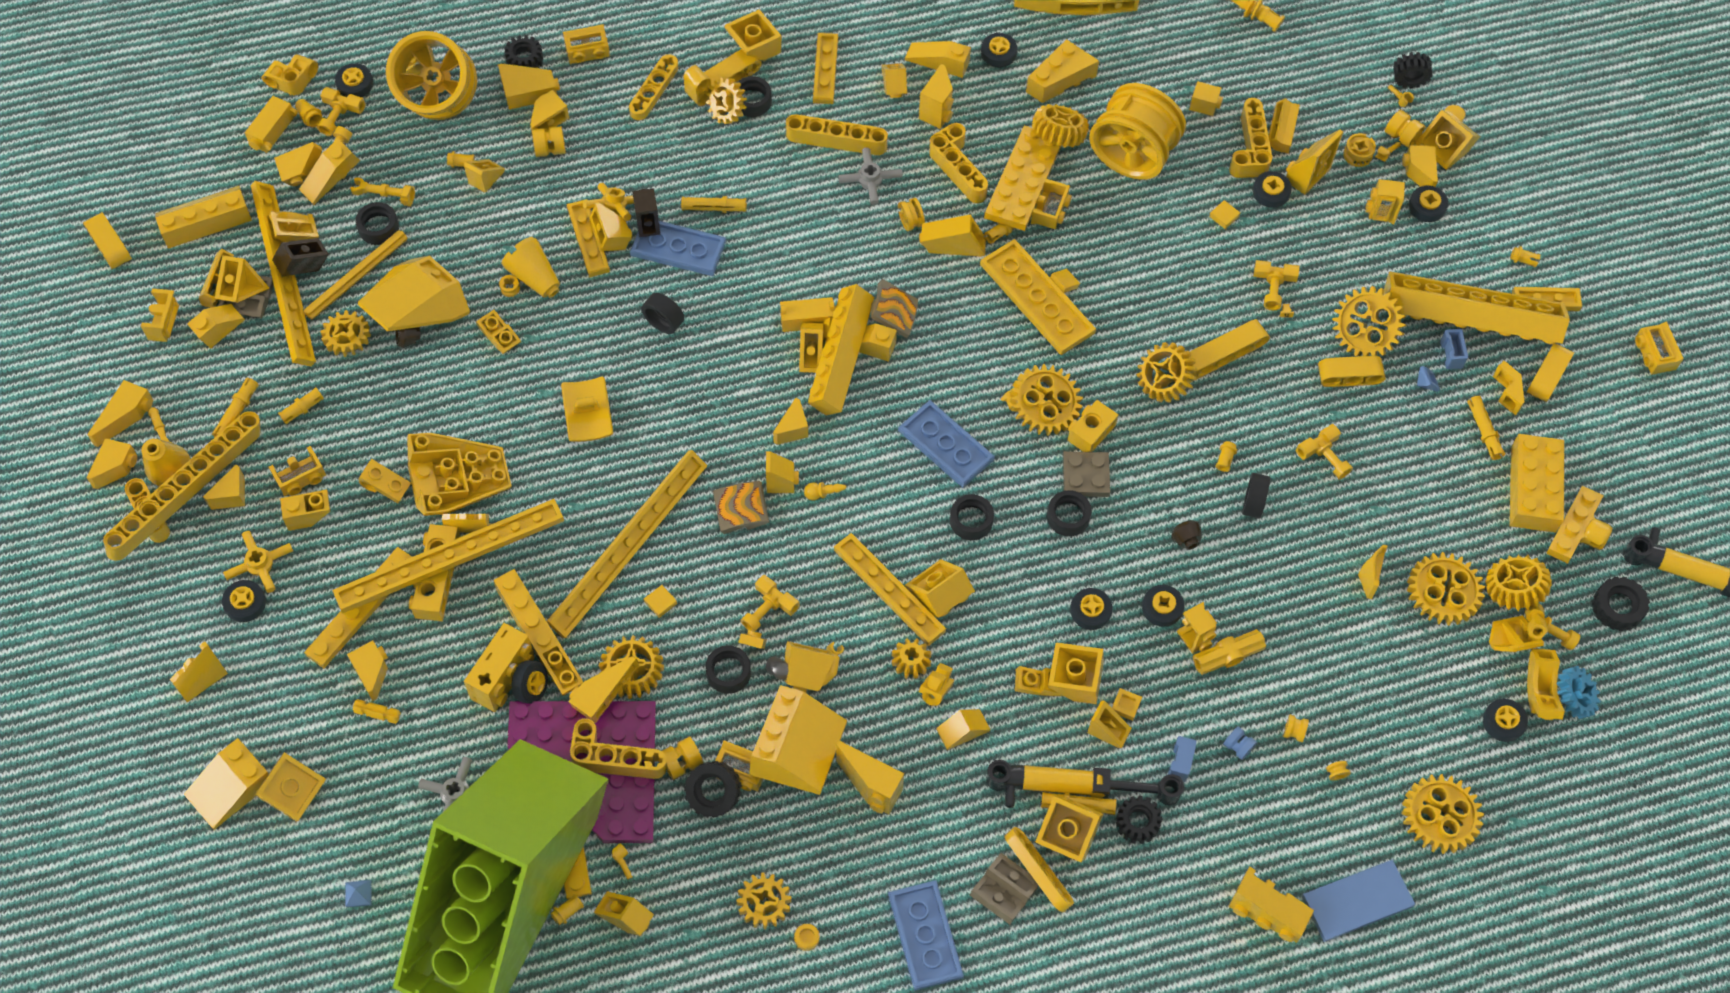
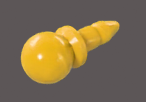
M812 482L805 486L804 495L807 499L814 501L820 497L826 498L827 494L839 493L847 487L838 483L825 485L824 482L819 484Z

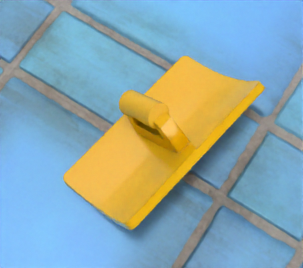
M601 376L582 382H563L561 390L569 441H593L613 435L605 378Z

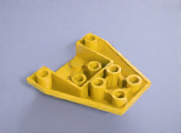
M431 256L410 259L394 266L358 301V305L386 331L453 322L470 313L460 282Z
M435 433L408 434L407 436L408 470L416 508L424 516L448 514L512 487L503 447Z

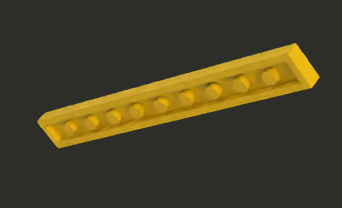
M254 181L250 186L292 363L311 367L316 362L296 276L282 277L272 261L280 244L283 242L275 237L270 219V212H280L273 185Z
M693 450L687 451L547 620L548 625L562 638H566L707 467Z
M552 499L332 591L343 614L564 522V518L555 499Z

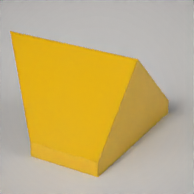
M222 255L214 299L238 303L269 289V286L245 259Z

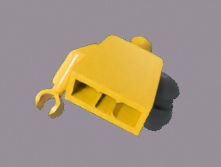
M787 641L785 661L777 656H773L767 660L766 670L769 674L793 686V689L807 693V689L820 691L822 686H826L837 675L840 660L838 655L844 651V647L840 645L837 651H835L833 648L834 642H832L825 650Z

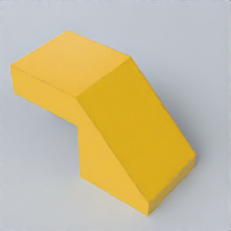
M1503 361L1498 365L1492 377L1506 388L1498 402L1516 416L1525 402L1522 375L1506 361Z

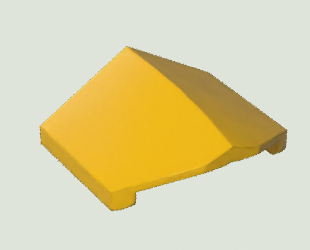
M285 211L270 212V219L277 239L283 242L319 238L312 214L304 215Z
M1382 545L1364 563L1358 573L1368 599L1373 598L1379 587V578L1387 545Z
M1523 615L1493 621L1489 644L1492 649L1506 652L1544 646V641L1542 639H1534L1529 635L1527 626L1529 622Z

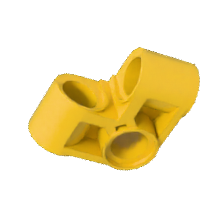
M299 54L292 58L288 66L275 60L262 75V80L271 88L281 90L290 95H299L304 91L311 79L316 76L318 62Z

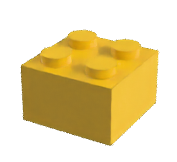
M1057 794L1053 796L1035 842L1076 861L1083 862L1093 842L1103 813Z

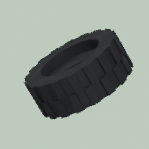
M1613 577V579L1606 580L1593 596L1592 605L1596 618L1604 626H1608L1612 630L1624 631L1631 630L1639 625L1649 611L1650 601L1647 597V592L1633 579ZM1614 594L1625 595L1632 603L1631 611L1627 614L1615 612L1609 604L1610 597Z
M708 761L692 770L690 776L685 781L686 786L684 787L686 801L688 800L690 808H693L697 814H702L703 817L707 818L709 816L712 818L722 816L733 809L738 803L742 792V785L739 781L740 777L738 773H735V769L729 767L724 762ZM709 777H716L724 784V795L718 801L707 800L702 794V783Z

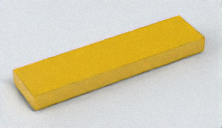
M818 33L813 103L834 104L838 34Z
M584 200L566 205L590 278L609 273L610 268L604 251L600 249L590 219L591 209H584Z

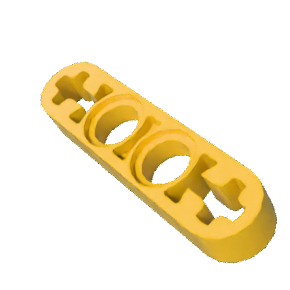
M667 54L660 58L630 102V116L634 120H643L649 115L679 69L678 59L674 55ZM656 77L664 78V81L661 83H657L653 80ZM646 92L654 93V96L650 98L644 97L643 95Z
M1013 827L1005 835L1006 842L1054 907L1060 912H1065L1074 904L1073 898L1025 833L1018 827Z

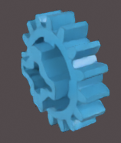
M1579 666L1562 670V674L1558 675L1561 681L1556 684L1560 687V691H1557V694L1561 695V704H1566V712L1571 711L1572 717L1578 716V719L1595 715V711L1599 710L1596 704L1601 703V701L1597 698V694H1600V691L1596 690L1597 683L1596 681H1591L1592 675L1590 673L1586 674L1585 668L1580 669Z

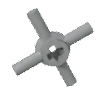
M870 148L862 149L864 164L858 173L838 175L839 184L859 182L864 189L868 190L870 204L876 205L879 203L877 187L881 184L882 180L903 177L902 169L882 171L876 163L872 162Z
M463 757L456 777L448 779L444 784L420 779L418 788L439 793L445 804L444 812L469 788L465 779L472 759Z

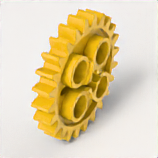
M1374 286L1370 287L1369 292L1366 287H1362L1361 293L1356 289L1353 290V297L1346 294L1347 302H1338L1342 309L1334 310L1339 314V317L1332 318L1333 321L1338 322V325L1334 326L1333 330H1339L1340 333L1335 338H1343L1340 346L1348 345L1347 352L1355 349L1354 356H1359L1361 352H1363V356H1369V352L1372 356H1377V351L1381 355H1386L1385 348L1392 351L1394 349L1391 343H1400L1396 337L1397 335L1404 336V333L1399 329L1400 327H1406V324L1400 322L1406 315L1399 314V311L1404 307H1396L1399 299L1390 300L1391 292L1384 296L1383 288H1380L1376 293ZM1361 302H1365L1368 306L1367 312L1364 314H1360L1358 311V306ZM1385 309L1389 317L1385 322H1382L1379 319V313ZM1354 314L1364 319L1371 318L1372 322L1387 326L1388 329L1385 331L1376 326H1368L1365 322L1352 319L1351 315ZM1353 323H1357L1360 327L1356 335L1350 332V326ZM1375 330L1379 331L1381 335L1377 343L1371 340V334Z
M1045 364L1042 365L1040 370L1034 365L1032 371L1027 368L1024 374L1020 373L1017 378L1018 380H1015L1012 386L1014 388L1010 391L1013 397L1009 402L1016 405L1013 406L1011 411L1019 412L1016 420L1023 418L1022 426L1029 424L1030 432L1037 428L1038 435L1043 430L1046 431L1047 436L1051 434L1052 430L1058 435L1061 429L1065 432L1069 427L1068 425L1079 417L1080 414L1077 411L1082 409V405L1078 403L1081 402L1083 397L1076 395L1081 389L1073 387L1077 382L1076 380L1071 382L1068 380L1071 374L1062 375V368L1055 372L1054 365L1049 370H1047ZM1040 382L1046 383L1049 388L1043 387ZM1026 397L1033 398L1035 403L1029 402ZM1057 397H1062L1066 403L1060 402ZM1043 412L1050 413L1052 418L1046 417Z
M1444 552L1440 554L1439 558L1435 553H1432L1430 559L1424 556L1422 561H1418L1414 568H1412L1411 576L1407 580V583L1410 584L1407 592L1412 593L1409 600H1416L1413 608L1421 607L1420 615L1428 613V620L1431 621L1435 617L1439 625L1442 620H1446L1448 626H1450L1453 619L1457 625L1460 624L1462 619L1467 622L1471 616L1477 613V609L1483 604L1481 601L1485 597L1481 593L1485 586L1480 585L1483 578L1475 577L1478 569L1470 570L1471 562L1464 565L1462 563V556L1458 560H1454V553H1451L1449 558H1446ZM1447 571H1449L1450 578L1448 580L1447 586L1445 587L1444 583L1447 580ZM1432 573L1437 574L1440 578L1434 577ZM1455 579L1461 580L1463 584L1458 583ZM1445 588H1446V592H1448V593H1447V595H1446L1445 598H1444V606H1442V605H1441V601H1442V598H1443V596H1444V592H1445ZM1428 593L1435 595L1437 599L1431 598ZM1451 599L1457 600L1459 604H1455Z
M1440 774L1437 780L1433 775H1430L1427 781L1421 778L1418 782L1419 785L1414 783L1411 790H1408L1405 796L1408 799H1404L1402 805L1407 808H1404L1401 814L1408 817L1403 821V824L1411 825L1407 833L1415 832L1417 835L1414 841L1422 839L1423 848L1430 844L1432 845V852H1435L1440 847L1442 854H1445L1448 848L1452 853H1455L1458 847L1464 850L1467 844L1471 845L1475 841L1473 837L1477 838L1480 834L1478 829L1483 826V823L1479 820L1484 816V813L1477 810L1481 808L1482 804L1474 803L1478 795H1469L1468 792L1471 787L1463 789L1461 787L1462 780L1455 784L1453 783V776H1450L1445 781L1443 774ZM1432 794L1439 795L1442 801L1435 800ZM1454 807L1461 808L1464 814L1457 813ZM1421 813L1427 814L1431 821L1424 820ZM1443 826L1449 827L1453 834L1446 833Z

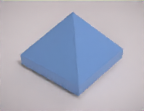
M1421 366L1417 386L1438 392L1440 387L1433 371L1425 366Z
M371 880L345 882L346 908L372 905Z

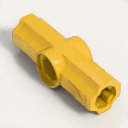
M1257 629L1236 638L1232 636L1226 637L1216 643L1214 647L1194 654V666L1201 675L1223 666L1226 668L1233 667L1243 661L1245 657L1265 650V638Z

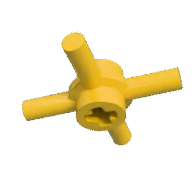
M599 183L597 188L603 194L602 199L583 201L584 209H592L595 203H600L620 215L625 221H629L632 217L625 207L629 204H634L633 195L625 196V192L620 188H608L604 183Z
M245 531L241 534L248 549L244 563L224 571L223 574L226 580L245 572L260 576L266 592L271 593L276 589L269 575L273 560L293 552L292 546L288 543L269 552L266 549L257 547L251 532Z

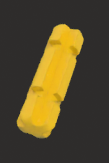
M360 699L355 700L353 705V711L356 714L363 715L365 713L368 717L383 721L386 719L388 720L387 722L394 724L398 723L401 715L398 709H387L386 706L371 702L367 704L366 701Z

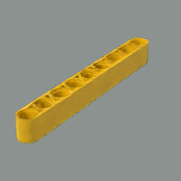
M251 411L242 413L107 532L103 538L107 557L114 561L124 559L258 439L261 434L259 416Z

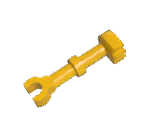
M360 177L354 178L355 184L360 186L350 188L354 195L370 192L380 194L383 197L388 195L400 197L401 204L410 207L415 198L414 186L405 185L401 189L389 187L388 184L374 185L365 182Z

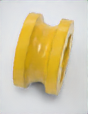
M505 275L500 279L499 286L504 296L514 297L519 293L520 285L515 276ZM510 284L511 286V284H513L514 287L509 288L508 286V288H506V285Z
M1338 761L1326 767L1327 772L1331 774L1329 775L1331 781L1346 778L1351 774L1350 770L1346 769L1348 766L1347 761Z

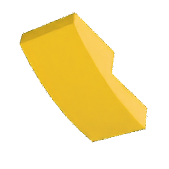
M492 310L476 321L479 329L502 354L521 343L509 324H505L495 310Z
M1022 666L1016 669V692L1043 696H1063L1048 688L1051 669L1044 668L1040 671Z

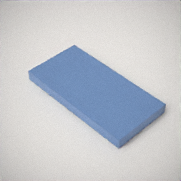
M659 221L661 235L639 238V233H637L630 250L631 256L709 276H714L726 244V237Z
M931 400L898 427V431L962 488L995 459L992 453Z
M1393 860L1302 895L1304 903L1314 910L1311 917L1324 942L1415 906Z
M934 880L888 892V898L914 991L962 979L964 975L937 881Z

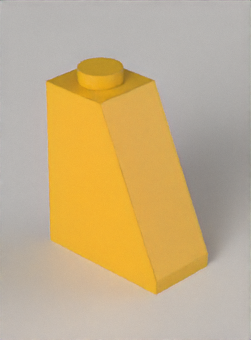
M498 64L509 110L534 105L535 100L551 90L557 94V91L560 90L558 78H553L551 70Z
M971 214L922 224V233L919 234V240L929 253L985 256L986 239Z

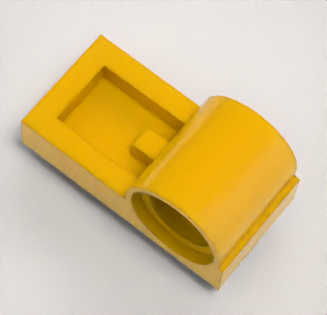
M373 459L369 461L358 479L360 485L371 492L378 491L396 503L400 502L411 485V482Z

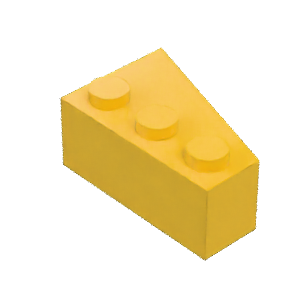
M1066 39L1028 76L1026 93L1044 103L1064 93L1065 89L1073 85L1076 87L1081 84V81L1096 77L1099 60Z
M1249 866L1228 907L1232 908L1233 912L1238 916L1253 919L1259 927L1266 930L1271 929L1279 933V936L1285 941L1297 943L1314 910L1290 893L1283 895L1275 890V883L1271 880H1267L1265 883L1254 875L1256 870Z

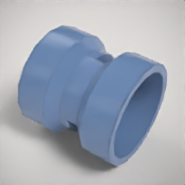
M1238 726L1227 737L1223 745L1228 749H1233L1236 752V756L1244 760L1258 742L1252 737H1247Z

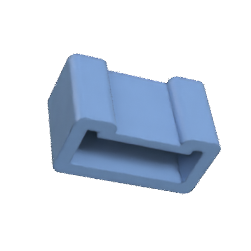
M1462 329L1445 330L1440 340L1441 347L1445 349L1446 354L1445 367L1446 369H1462L1468 359Z
M1178 736L1173 752L1176 753L1175 759L1171 763L1168 775L1174 774L1179 776L1183 782L1187 781L1197 743L1196 740Z

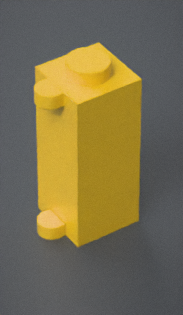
M272 96L245 131L250 147L268 153L293 118L298 114V111L291 106V103Z
M833 297L780 302L782 332L800 331L802 322L824 323V320L829 317L833 318V312L836 308Z

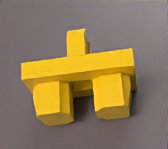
M940 663L936 671H932L922 683L918 692L922 693V698L927 704L937 706L941 703L944 696L953 686L954 680L950 678L953 668Z

